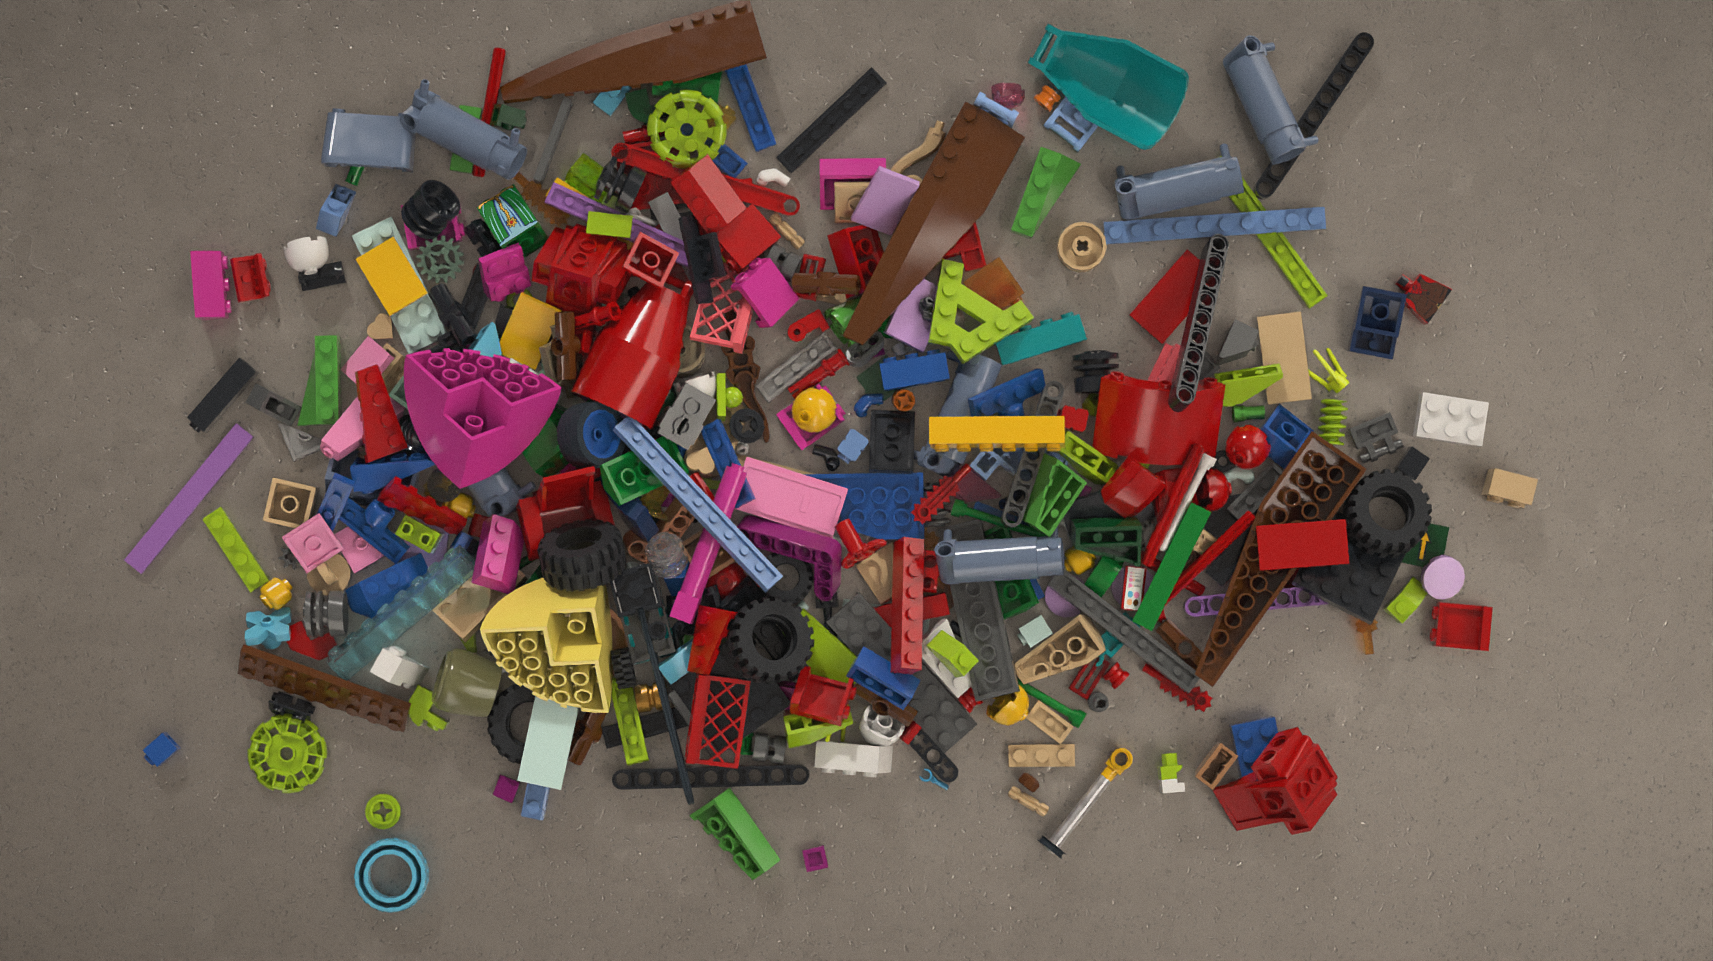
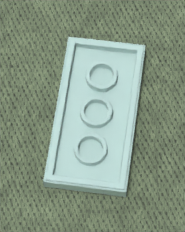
M535 696L517 781L559 790L562 789L579 710L578 707L567 705V708H564L550 699L544 701Z

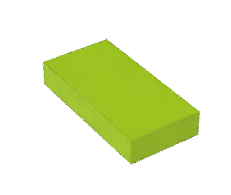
M588 211L586 234L631 239L633 216Z

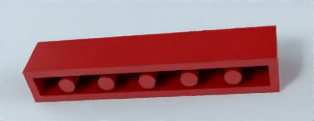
M902 537L893 542L891 673L911 675L922 670L924 539Z

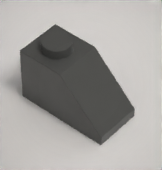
M1235 319L1214 364L1219 366L1246 357L1250 350L1254 352L1259 343V339L1256 338L1259 330Z
M257 383L246 400L247 404L289 426H292L302 408Z

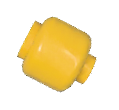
M459 491L447 493L442 503V506L450 508L466 519L468 517L472 518L476 509V505H473V498Z
M1072 546L1065 551L1066 559L1064 560V565L1069 572L1073 570L1075 574L1081 575L1095 566L1094 560L1097 557L1095 554L1077 550Z
M274 577L260 588L261 595L259 598L269 610L272 608L279 610L291 601V590L293 587L285 578L280 580Z

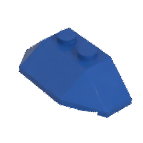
M422 553L401 561L347 588V601L351 611L381 622L420 603L431 573Z

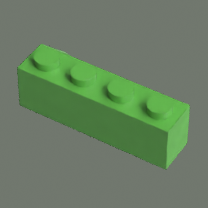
M1041 147L1010 232L1031 239L1081 163L1063 154Z
M337 335L315 336V352L297 426L334 425L342 416L341 339Z
M728 788L689 815L694 821L698 819L704 825L703 830L708 835L712 834L720 842L718 846L723 851L726 850L733 855L732 860L752 880L765 873L780 861L774 849L770 846L731 788Z

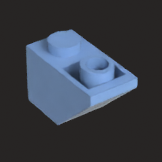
M335 184L320 209L316 229L337 237L345 223L356 191Z

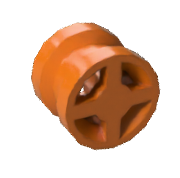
M1044 85L1041 93L1036 94L1033 99L1050 112L1053 109V104L1059 102L1061 97L1052 88Z
M898 389L892 395V404L900 411H908L915 404V396L909 390Z

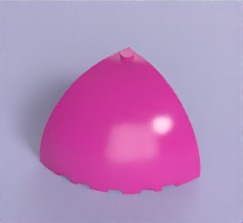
M444 348L443 352L439 353L425 350L406 355L404 362L405 398L417 436L434 464L459 489L482 481L497 473L517 458L531 444L545 426L557 404L562 389L558 384L542 373L538 376L529 371V366L525 364L510 363L509 358L496 354L493 355V358L480 355V351L463 349L462 353L450 350V348Z

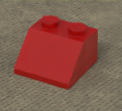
M640 232L624 259L622 269L662 289L679 252Z

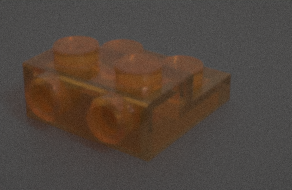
M1000 257L963 282L967 288L1002 310L1008 304L1012 306L1023 300L1021 295L1025 293Z

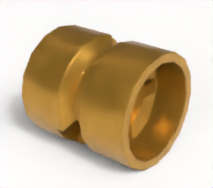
M664 680L665 687H666V691H667V695H668V690H667L666 681ZM653 682L652 686L645 683L634 687L638 713L650 712L653 707L657 710L663 709L656 682Z

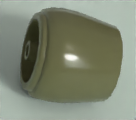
M457 648L447 651L437 673L432 693V702L435 703V707L445 712L487 718L497 694L502 667L467 650Z

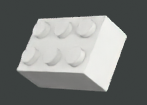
M1425 392L1419 393L1413 437L1481 447L1483 445L1489 403Z

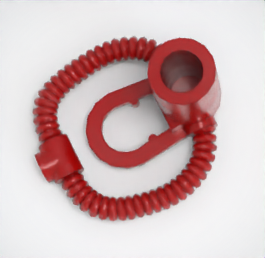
M850 519L843 520L834 527L849 552L841 562L842 567L845 569L851 568L857 562L870 557L876 550L887 544L884 539H875L867 542V544L863 543Z

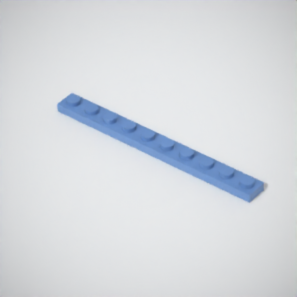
M1325 207L1104 222L1106 244L1212 237L1215 234L1235 236L1326 229Z
M627 416L614 427L613 431L765 593L782 579L783 575L636 420Z

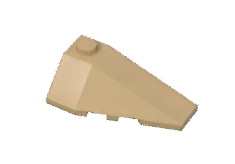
M1080 614L1014 664L1015 672L1022 683L1027 684L1089 664L1104 653L1106 648L1100 632L1091 619L1086 615Z

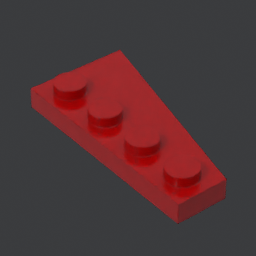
M378 364L356 371L357 395L361 408L360 421L362 422L364 434L362 439L366 452L364 456L365 463H369L408 447Z
M397 476L379 493L377 501L384 503L385 506L396 508L408 516L419 518L428 525L442 528L449 534L457 535L466 526L467 519L446 506H437L435 499L430 496L423 497L417 493L418 489L412 485L404 486L401 484L402 479Z

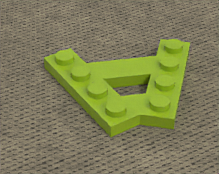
M942 259L928 342L950 347L960 362L964 364L1034 319L1021 300L1003 311L961 284L964 263ZM957 308L982 323V325L971 332H967L956 325Z

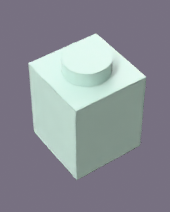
M1039 615L1019 627L1020 633L1017 636L1023 646L1028 644L1031 648L1053 633L1042 615Z

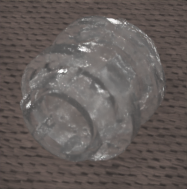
M661 532L654 535L648 541L645 555L649 563L652 564L655 575L669 579L679 576L685 570L688 564V555L679 536L669 532Z

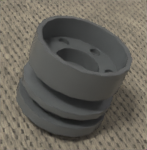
M346 590L330 591L328 601H325L323 591L317 592L316 599L314 591L306 592L303 605V622L307 637H314L316 628L318 637H323L325 627H328L330 636H347L348 601Z

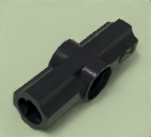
M441 283L432 287L428 295L439 311L438 317L440 321L451 330L460 346L471 345L476 341L478 335L467 319L468 314L465 308L455 300L446 284Z

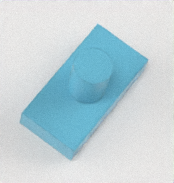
M622 86L621 90L600 92L592 103L611 117L625 99V93H629L632 87Z

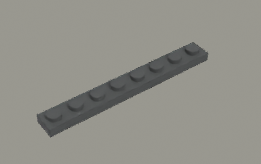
M1065 569L1064 575L1054 576L1047 586L1187 694L1200 679L1195 675L1196 671Z

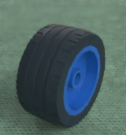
M597 401L583 402L569 407L561 416L557 426L559 449L567 462L580 469L594 466L596 469L600 468V465L621 456L626 444L613 431L614 427L623 420L621 414Z

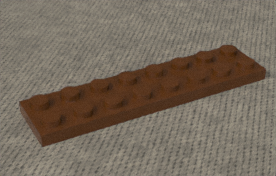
M245 644L241 648L238 674L244 678L254 679L266 686L282 689L288 694H296L308 701H316L326 705L328 708L338 709L351 716L367 719L373 724L384 725L393 731L405 732L411 703Z

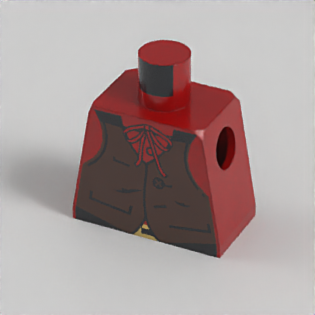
M1402 274L1395 283V285L1405 291L1404 294H1407L1406 308L1424 325L1429 323L1452 291L1451 288L1423 274H1418L1413 281Z

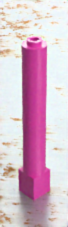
M732 463L731 467L726 466L713 501L729 519H731L747 473L743 472L745 467ZM704 527L682 587L678 591L670 613V617L689 624L694 622L702 600V594L721 546Z

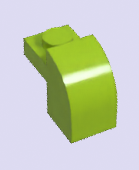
M421 684L418 685L409 700V703H411L410 718L419 727L426 720L428 721L427 726L433 730H445L449 721L431 711L435 704L432 702L433 691Z

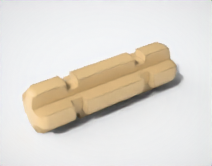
M775 212L769 217L768 221L777 227L776 230L788 242H792L791 245L798 250L804 245L805 241L796 235L797 232L785 220L782 221V217Z
M1015 786L1011 787L1008 792L1010 798L1017 799L1020 804L1032 811L1035 810L1042 817L1047 814L1049 807L1046 804L1039 803V800L1025 792H1020L1021 790Z

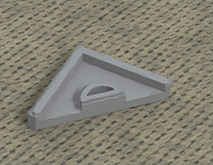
M283 423L278 424L293 462L321 451L320 444L322 439Z

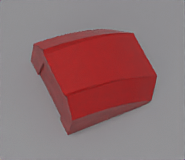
M1129 455L1101 489V494L1107 506L1122 517L1128 518L1137 515L1147 507L1167 484L1161 477L1153 474Z

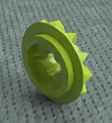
M378 794L372 797L366 805V818L375 828H391L400 819V805L398 800L391 795ZM381 802H383L386 809H392V811L386 814L385 821L382 814H374V812L381 809Z

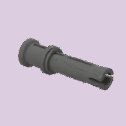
M1094 692L1088 698V706L1095 712H1102L1108 708L1109 701L1105 694ZM1102 699V707H1098L1097 702Z

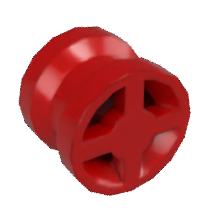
M1116 662L1102 678L1108 680L1111 683V687L1116 689L1130 674L1127 671H1123L1120 668V664Z
M971 687L957 698L969 714L976 705L983 703L982 701H975L974 692Z

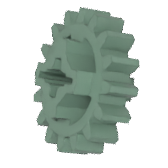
M443 235L441 240H438L436 237L432 243L427 239L425 240L427 247H419L423 253L416 256L421 259L417 267L423 266L424 269L421 274L428 273L427 280L435 277L436 283H439L440 278H443L444 282L447 283L449 276L453 279L456 278L455 271L461 273L462 269L458 266L465 263V261L460 260L464 252H458L457 249L461 245L457 244L454 246L452 244L453 238L446 241V237ZM435 245H444L441 250L435 251L431 249ZM451 250L455 255V262L450 259L449 252ZM435 255H445L444 260L446 264L443 262L440 265L437 264L438 259L435 258ZM426 256L431 259L432 266L430 269L426 263ZM442 268L451 270L445 274L437 273Z

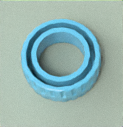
M386 838L374 842L363 851L355 865V887L358 890L359 896L371 908L381 912L393 913L410 908L420 900L427 889L430 872L427 859L416 845L407 840ZM394 854L402 857L409 864L412 871L410 887L399 896L389 897L381 894L371 881L373 864L383 855Z

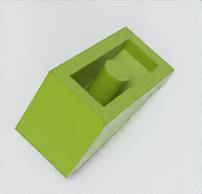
M1412 576L1383 609L1398 623L1403 624L1418 608L1428 593L1424 590L1422 584Z
M940 630L926 645L956 678L965 676L979 661L964 644L943 630Z

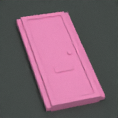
M746 457L743 466L745 467L744 472L747 473L746 478L756 499L737 508V510L833 538L835 533L834 527L838 523L848 492L847 488Z

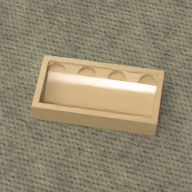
M474 567L432 608V611L465 643L481 628L482 622L489 611L508 595L471 583ZM520 570L518 571L515 590L527 581L526 576Z

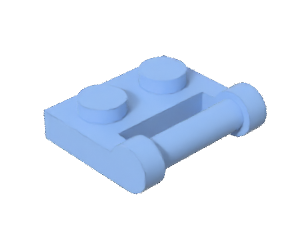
M979 92L974 106L985 110L1012 128L1019 112L1014 109L1011 111L985 97L986 94Z
M1066 96L1043 125L1046 129L1049 130L1050 128L1074 146L1073 149L1077 152L1080 151L1098 127L1086 120L1079 110L1068 101ZM1058 117L1062 118L1083 134L1080 139L1076 138L1055 122Z

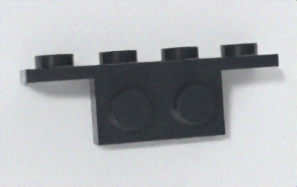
M695 216L680 217L678 219L696 304L712 303L714 300L710 280L726 276L717 232L700 236Z

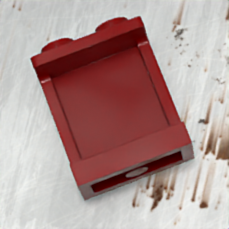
M753 204L717 232L721 255L726 260L725 263L728 268L737 274L741 273L746 266L768 248L773 247L774 243L776 244L781 238Z
M1436 602V606L1432 608V619H1435L1434 628L1430 630V641H1433V646L1489 651L1493 607Z
M805 666L800 671L790 701V713L842 726L843 720L849 717L851 706H848L849 701L854 700L857 688L854 687V679L849 678L848 683L817 676L811 674V667Z

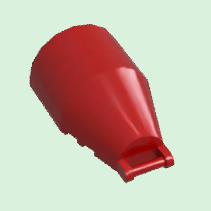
M668 275L665 283L681 289V293L678 294L664 286L662 289H659L646 282L620 309V320L615 322L609 321L599 331L571 389L574 395L578 397L582 395L606 405L652 429L680 369V353L684 343L682 341L683 331L686 328L689 301L693 294L691 281L685 282L671 275Z

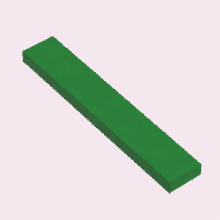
M1191 502L1132 622L1150 631L1153 630L1211 511Z

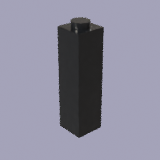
M238 358L188 415L187 418L191 421L189 425L198 433L201 430L207 433L259 372L244 359Z

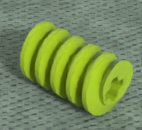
M1323 399L1321 404L1326 407L1320 409V412L1325 414V416L1319 417V421L1324 423V425L1318 426V430L1323 432L1319 436L1332 445L1343 446L1344 443L1339 441L1338 438L1345 437V434L1340 432L1339 429L1346 428V425L1340 423V421L1347 419V416L1341 414V412L1348 410L1347 407L1342 405V403L1348 401Z

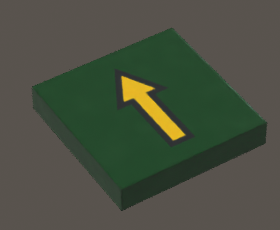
M1430 524L1423 538L1405 554L1402 563L1424 567L1425 565L1427 566L1433 557L1444 555L1449 527Z

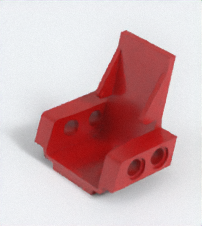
M577 223L575 226L566 225L565 229L555 226L534 260L531 279L533 282L548 286L545 303L562 311H573L574 316L588 313L593 307H601L602 303L607 305L612 301L617 302L633 275L622 269L624 259L629 251L625 242L617 240V237L586 234L587 226ZM590 325V326H588V327L578 329V330H586V329H587V330L593 332L592 341H591V346H592V344H593V337H594V332H595L596 325Z
M594 466L544 477L538 490L532 492L533 497L518 500L516 510L529 561L539 559L537 549L540 540L543 539L546 533H550L555 527H561L562 524L573 523V521L577 520L585 521V519H591L596 521L598 519L615 525L608 496L602 487L601 481L594 482Z
M1295 727L1278 732L1251 766L1252 773L1226 785L1217 786L1212 790L1236 831L1284 822L1290 834L1294 835L1313 829L1338 795L1334 789L1338 785L1336 782L1338 777L1319 744L1313 743L1308 735H1302L1299 728Z

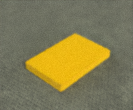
M394 237L389 238L355 259L389 316L394 315L428 294Z
M521 292L500 340L502 355L513 358L519 363L536 370L541 360L539 347L549 342L552 335L550 326L555 325L554 313L561 312L562 310Z

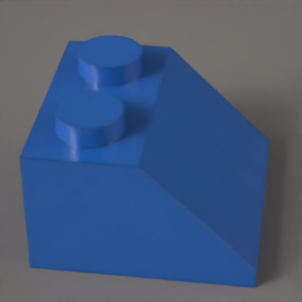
M1281 404L1274 409L1259 428L1266 434L1268 445L1271 444L1268 457L1283 469L1290 463L1311 431L1314 432V430Z

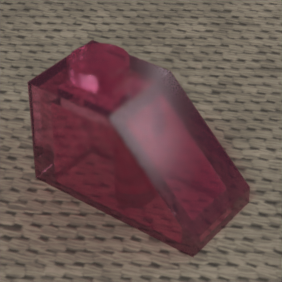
M970 471L957 484L960 491L956 492V496L953 497L965 500L968 503L999 499L1002 494Z

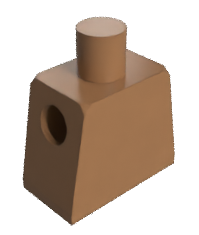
M1222 743L1214 745L1195 770V777L1213 790L1238 758V755Z

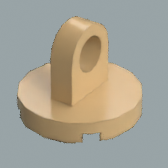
M337 553L308 572L307 579L310 586L316 592L323 591L324 595H329L330 591H342L349 585L351 567L346 559Z

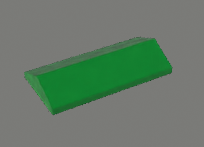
M664 436L656 439L655 441L688 474L689 470L676 443ZM633 451L600 465L604 489L618 506L664 485Z
M998 525L985 531L986 539L1013 538L1009 529ZM1030 579L995 581L1004 620L1026 612L1039 603Z

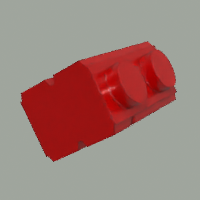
M1066 405L1058 410L1057 416L1065 417L1066 431L1070 429L1071 432L1080 434L1085 431L1089 415L1088 410L1080 408L1075 410V407Z

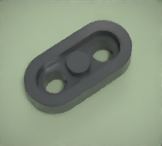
M877 330L863 346L856 342L851 345L846 351L848 363L853 367H862L867 364L884 347L882 333Z

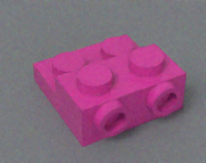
M519 243L478 258L484 293L491 302L503 301L507 295L514 292L521 294L527 287L531 286L529 270L524 263L523 251Z

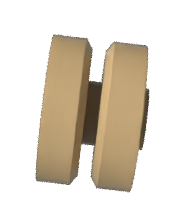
M1087 222L1073 223L1065 228L1058 239L1056 247L1057 255L1062 265L1070 271L1078 273L1088 272L1097 267L1104 258L1107 248L1106 239L1101 230ZM1078 244H1083L1085 250L1079 252L1077 250Z

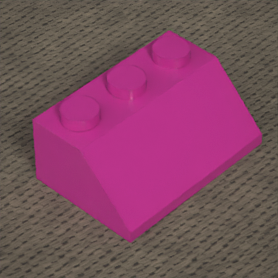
M886 158L820 159V210H835L834 182H870L879 166L886 168Z
M190 251L195 318L200 320L229 318V313H232L231 300L227 299V291H230V280L226 278L225 269L229 268L228 257L224 256L222 251Z
M492 514L483 522L471 583L505 594L515 590L524 539L521 528L514 520Z

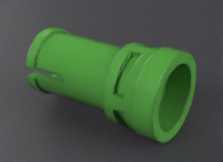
M1244 405L1232 406L1233 423L1250 419H1265L1264 405L1245 407Z

